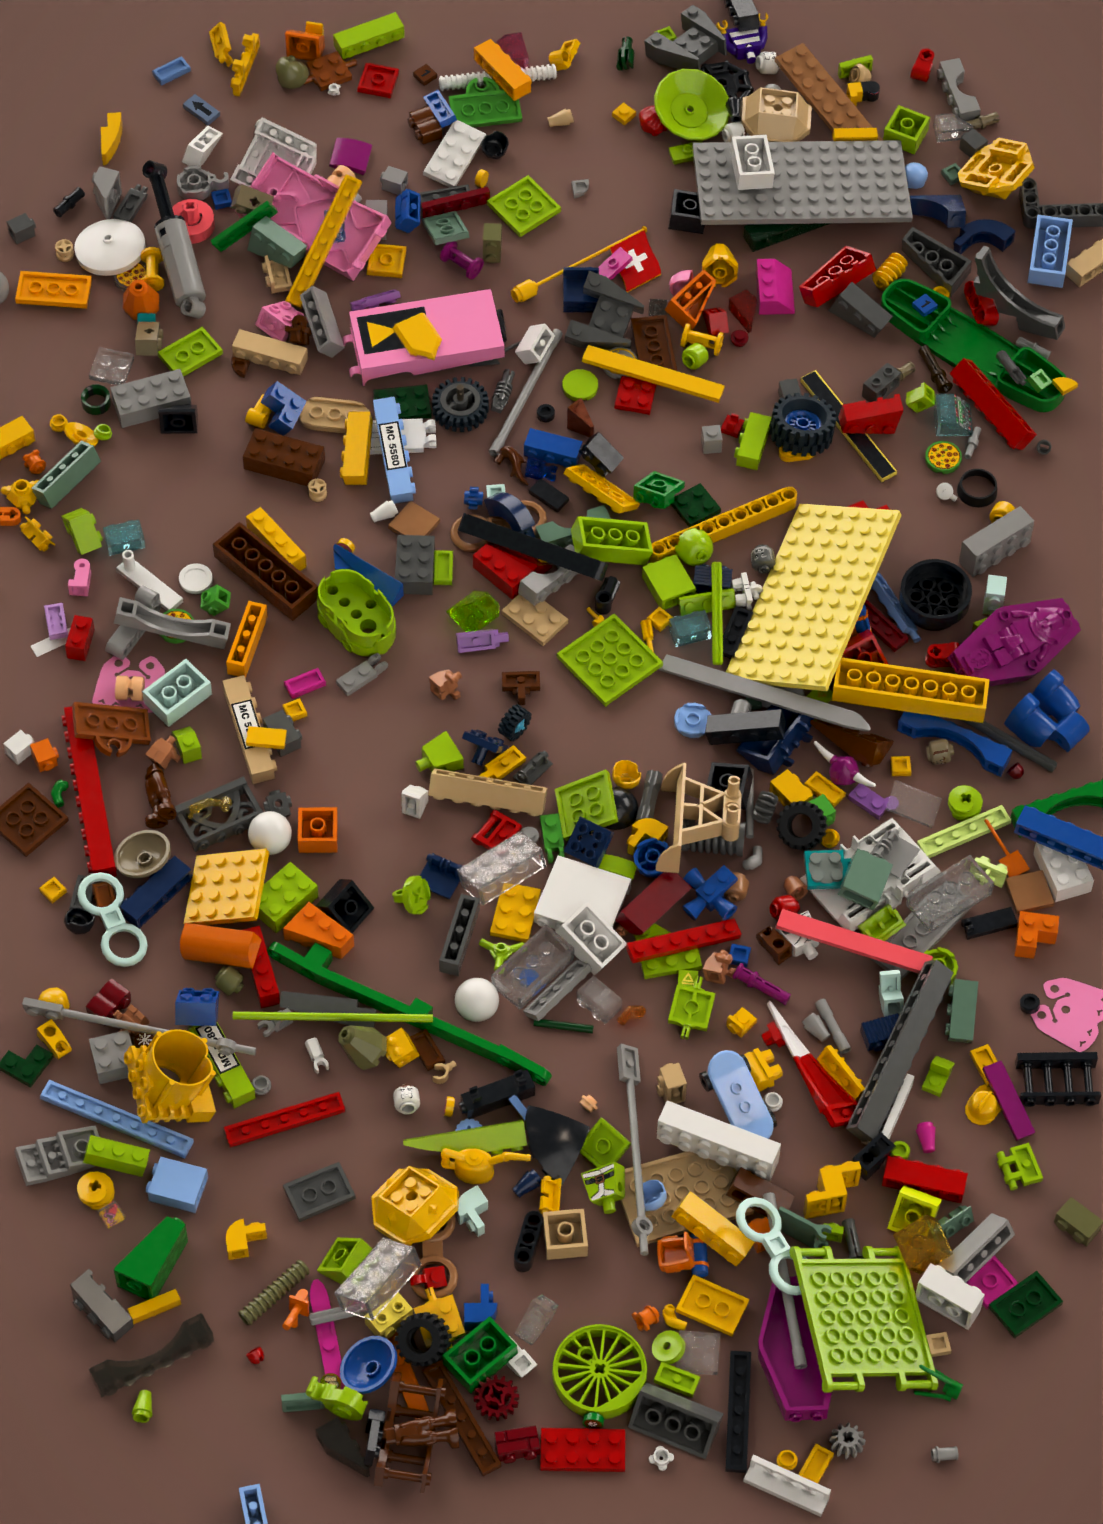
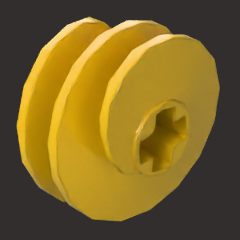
M99 1171L89 1172L83 1175L77 1184L79 1199L91 1209H104L110 1205L114 1198L113 1182L105 1173Z

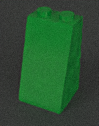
M168 1216L159 1223L115 1267L114 1274L117 1287L146 1300L158 1296L188 1242L186 1224L179 1218Z

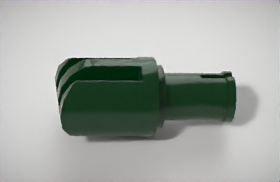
M626 36V42L625 37L622 38V47L618 50L616 67L618 71H622L623 68L624 70H628L630 67L631 69L634 68L635 52L632 49L633 39Z

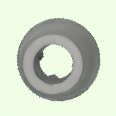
M813 1012L803 1020L804 1028L818 1038L821 1043L830 1037L819 1015Z

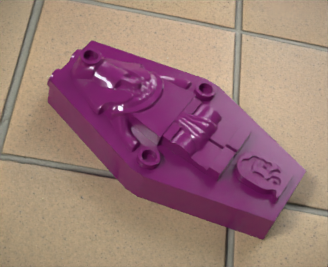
M1063 598L1003 606L996 609L947 658L957 675L990 679L989 686L1027 681L1038 674L1081 629L1079 622L1073 617L1069 605Z
M790 1276L792 1286H799L797 1276ZM772 1282L758 1340L757 1352L760 1364L785 1421L800 1422L802 1420L821 1421L827 1419L833 1391L831 1393H824L822 1390L823 1381L802 1295H793L807 1367L795 1369L782 1291ZM832 1377V1381L835 1382L836 1377Z

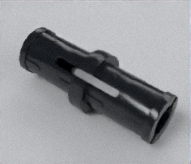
M77 187L69 196H65L63 201L53 208L55 215L62 217L69 209H73L76 206L75 204L85 196V192L80 187Z

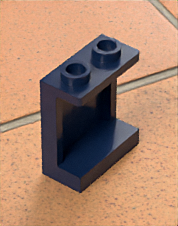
M563 268V312L594 313L599 299L583 294V287L589 271L599 274V268Z

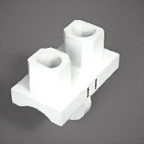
M746 572L741 573V578L731 580V588L735 592L742 591V594L735 595L736 606H745L746 610H752L751 603L753 598L754 600L759 599L760 593L763 592L762 586L756 584L755 581H752L749 585Z

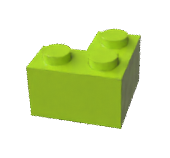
M80 508L61 516L66 531L72 536L79 554L83 555L102 547L101 541L103 539L99 530L96 531L94 526L96 519L93 513L90 514L89 511Z

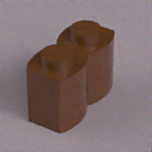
M429 106L409 112V118L407 119L409 127L414 129L416 139L420 140L422 144L442 138L441 126Z

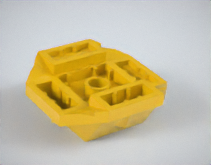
M997 138L993 141V144L978 150L958 172V177L963 188H968L972 192L983 196L1006 199L1018 186H1022V182L1035 167L1027 143Z
M411 1166L405 1169H398L371 1196L375 1229L404 1248L411 1246L412 1243L431 1239L458 1211V1187L430 1169H418Z

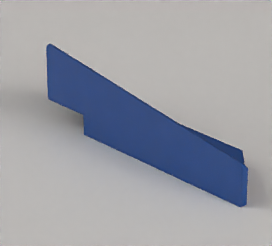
M337 544L333 546L335 570L350 569L360 573L374 584V589L377 592L379 589L392 607L404 596L403 584L341 546Z

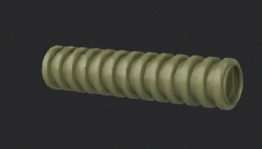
M297 1260L296 1264L291 1265V1269H286V1273L283 1272L281 1274L282 1277H277V1281L274 1280L272 1285H268L267 1289L262 1291L263 1293L258 1294V1298H253V1302L250 1301L248 1306L243 1307L244 1310L238 1312L242 1321L251 1326L253 1324L252 1321L258 1320L257 1317H261L262 1312L266 1313L267 1308L270 1309L272 1304L277 1303L276 1300H280L281 1296L286 1295V1291L289 1292L291 1287L294 1288L296 1286L295 1283H300V1279L303 1280L305 1275L310 1274L307 1265L303 1261Z

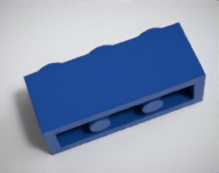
M530 428L524 443V456L547 463L562 465L566 468L576 466L581 457L578 451L583 446V441Z

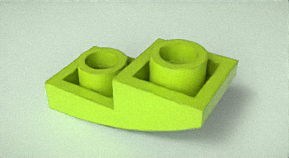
M608 854L604 855L598 867L599 869L630 878L631 881L634 879L636 872L635 862Z

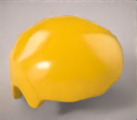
M621 760L616 762L613 767L612 779L617 786L624 789H632L639 785L641 772H638V765L629 760Z
M57 987L48 988L39 995L38 1000L61 1004L64 1009H69L70 1007L67 994Z

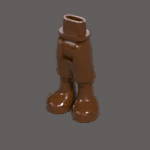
M153 763L147 768V774L145 775V790L153 813L145 817V824L148 828L156 829L168 825V820L175 819L176 808L171 802V794L163 770L159 768L158 763Z
M455 1409L447 1410L444 1415L439 1417L424 1416L420 1419L394 1424V1427L384 1428L386 1445L430 1446L437 1442H448L452 1449L459 1448ZM438 1427L450 1428L442 1431H432V1429Z

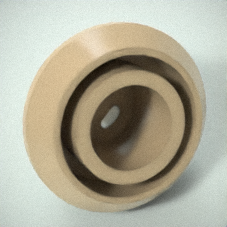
M862 64L855 65L849 74L850 83L870 81V70Z

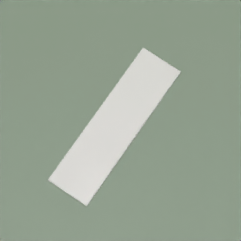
M48 637L31 645V648L38 657L66 644L68 637L50 640Z

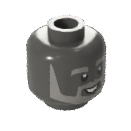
M758 545L750 554L752 568L759 571V573H768L776 563L774 550L768 545Z

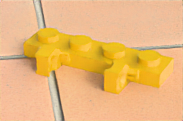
M252 33V36L244 34L242 45L245 46V52H242L241 60L234 59L232 64L235 78L231 79L230 87L233 88L234 96L240 97L259 50L260 38L259 34Z

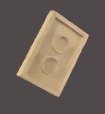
M520 594L502 609L504 617L542 646L568 624V618L546 601H540L534 606Z

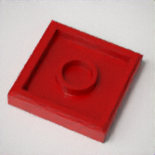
M365 63L357 92L391 98L399 75V69Z

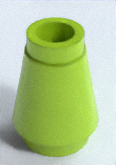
M148 1390L139 1391L132 1410L133 1419L139 1423H146L152 1417V1393Z

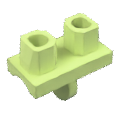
M985 856L976 857L970 875L982 879L981 885L983 886L988 882L1002 888L1008 873L1007 866L1001 863L997 866L991 864L990 859Z

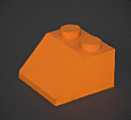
M295 30L285 32L287 57L293 55L295 58L310 61L322 57L325 47L324 35Z

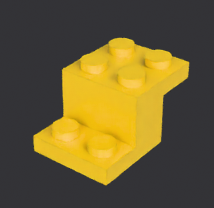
M847 1161L837 1166L826 1165L819 1170L818 1191H812L805 1196L803 1209L805 1219L845 1212L848 1195L846 1188L855 1187L859 1184L861 1173L859 1161Z

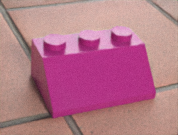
M757 259L756 282L759 315L795 314L791 269L776 259Z

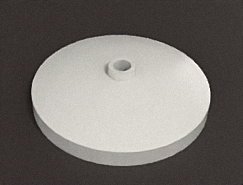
M107 219L93 223L85 228L77 237L74 250L76 259L83 269L96 275L110 276L121 274L136 266L141 261V252L146 248V243L142 231L135 224L122 219Z

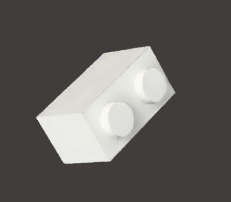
M546 324L530 326L515 353L524 364L541 362L555 335Z

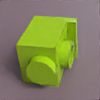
M923 382L921 387L906 393V404L916 413L935 405V392Z

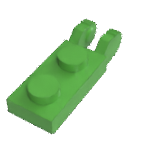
M559 813L540 815L545 853H547L548 864L553 863L552 852L558 851L559 856L565 857Z

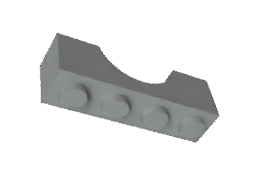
M960 58L941 61L939 69H937V77L939 80L941 79L943 92H946L948 104L953 108V117L957 118L960 125L964 121L977 118L980 115L981 109L975 96L966 95L957 87L963 82L965 70Z
M570 544L565 549L574 551V546ZM557 565L558 570L551 574L532 572L520 581L518 593L535 606L540 601H545L548 595L552 592H557L563 584L569 583L575 575L580 573Z

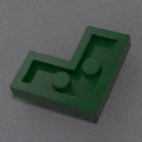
M37 1044L26 1059L8 1050L0 1061V1071L31 1088L54 1056L53 1053Z

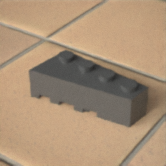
M914 227L902 239V251L938 286L946 288L950 293V297H952L971 273V260Z

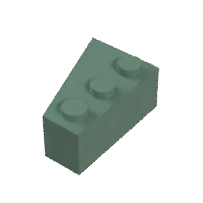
M265 216L252 227L247 251L262 257L268 255L269 260L292 268L304 258L307 245Z
M954 979L953 984L949 985L948 996H951V1003L947 1005V1015L950 1017L949 1023L945 1025V1035H948V1041L973 1042L979 981Z

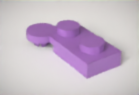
M860 783L848 795L850 801L878 820L885 811L892 812L898 808V800L896 798L886 797L884 799Z

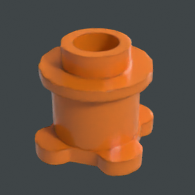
M37 449L23 456L24 465L29 467V471L32 474H40L46 467V462L39 456L40 452Z
M647 1305L643 1311L632 1313V1318L635 1320L640 1331L650 1330V1325L659 1322L660 1315L655 1307Z

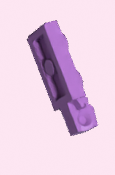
M393 289L350 302L352 311L363 310L367 307L369 309L379 307L380 303H394L401 296L399 291Z
M498 629L456 633L458 653L496 649V647L500 646V642L509 641L508 632L498 633Z

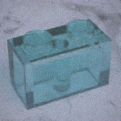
M130 520L125 523L103 527L109 556L123 553L125 550L133 551L145 548L144 535L139 520Z
M705 610L694 611L691 614L679 615L669 619V631L675 647L711 639L712 626Z

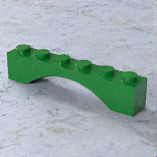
M1103 779L1095 783L1089 782L1079 788H1071L1061 794H1053L1043 800L1037 799L1026 806L1034 807L1048 815H1053L1058 811L1073 806L1089 805L1103 808ZM1023 805L1012 809L1010 818L1014 828L1024 808Z

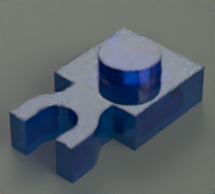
M528 458L524 476L537 480L545 477L555 482L556 475L550 472L556 473L558 466H545V461Z

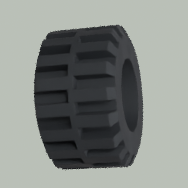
M805 801L792 802L790 805H786L783 811H780V817L776 821L778 823L776 830L779 831L778 836L785 845L797 850H808L816 847L818 843L823 841L822 838L826 836L827 833L825 831L826 828L828 829V824H826L827 818L823 815L822 809H819L815 804ZM799 814L809 816L812 821V830L805 837L796 836L792 830L793 819Z
M429 1312L414 1314L400 1323L401 1327H398L396 1330L399 1334L395 1336V1341H398V1345H395L396 1350L400 1349V1357H405L404 1361L412 1363L413 1366L420 1365L421 1367L442 1360V1355L448 1351L447 1348L451 1347L452 1343L448 1342L452 1335L447 1332L450 1329L449 1326L443 1324L445 1320L443 1318L439 1319L438 1315L430 1314ZM419 1327L427 1329L432 1336V1345L427 1352L420 1350L415 1344L414 1336Z

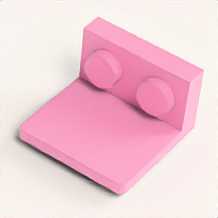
M282 301L262 307L255 325L273 339L286 342L289 333L285 332V326L293 328L292 319L296 315L304 316V314L293 308L290 303Z

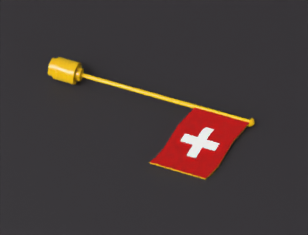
M645 226L569 266L576 267L609 249L612 255L621 247L633 258V261L619 273L627 293L661 275L658 260L648 243L646 236L647 227ZM563 270L538 283L528 279L514 286L511 290L513 300L516 303H522L536 296L538 286L563 274Z

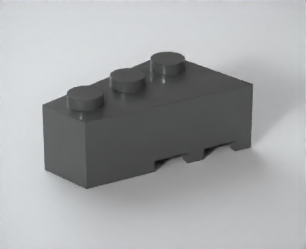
M88 1269L70 1284L74 1299L73 1304L79 1311L83 1310L87 1314L86 1317L91 1324H97L101 1328L100 1331L105 1338H111L116 1342L134 1327L133 1320L116 1299L113 1300L104 1291L106 1287L103 1284L98 1285L93 1280V1272Z

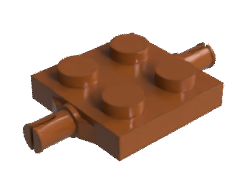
M338 51L306 62L310 75L305 84L314 82L320 91L329 89V85L332 83L340 85L352 80V74L348 68L356 66L357 61L354 58L345 62Z

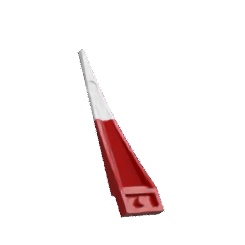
M769 1000L767 1006L820 1114L825 1115L831 1128L848 1125L858 1102L813 1057Z

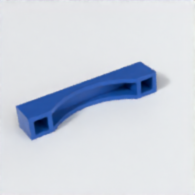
M904 711L898 722L897 731L912 738H945L965 747L976 757L984 770L1000 777L1011 759L1012 749L1006 745L998 744L988 737H982L970 729H964L954 722L946 721L939 716Z

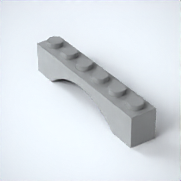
M122 597L119 598L114 624L220 649H225L231 623L215 619L191 620L169 616L152 610L139 601Z

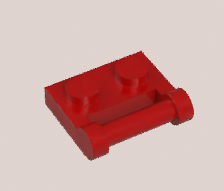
M493 810L490 818L479 832L471 837V840L476 845H481L496 855L501 856L520 832L522 825L501 812ZM496 822H500L488 839H486L485 835Z

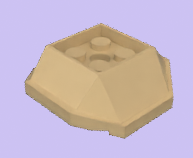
M760 87L751 95L743 97L741 124L750 136L767 135L768 142H796L810 134L812 106L805 102L799 92Z

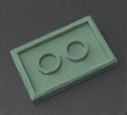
M456 211L422 219L423 225L435 245L470 238L469 231Z

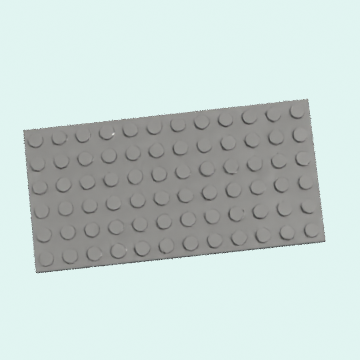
M901 140L768 142L775 172L773 188L738 190L730 154L731 142L693 143L692 145L701 225L912 222L913 216Z

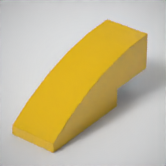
M121 112L107 113L108 127H101L103 165L109 163L120 143L122 135Z

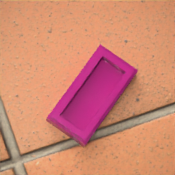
M319 668L284 681V686L291 699L326 686V681Z

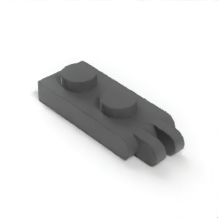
M137 184L135 188H130L114 213L113 218L132 222L147 199L148 187L143 186L141 189V185Z

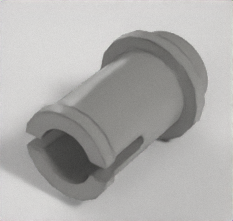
M935 1446V1448L931 1449L932 1461H936V1463L945 1460H958L957 1446L946 1448Z

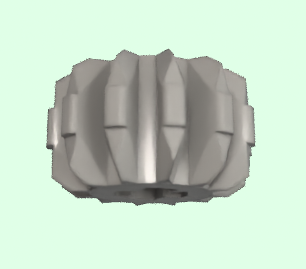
M848 1422L846 1427L839 1424L838 1430H832L833 1436L830 1437L829 1442L832 1443L831 1450H837V1457L845 1454V1459H848L850 1454L855 1458L857 1457V1452L862 1453V1446L865 1445L866 1440L862 1438L864 1433L863 1431H858L857 1425L851 1428Z

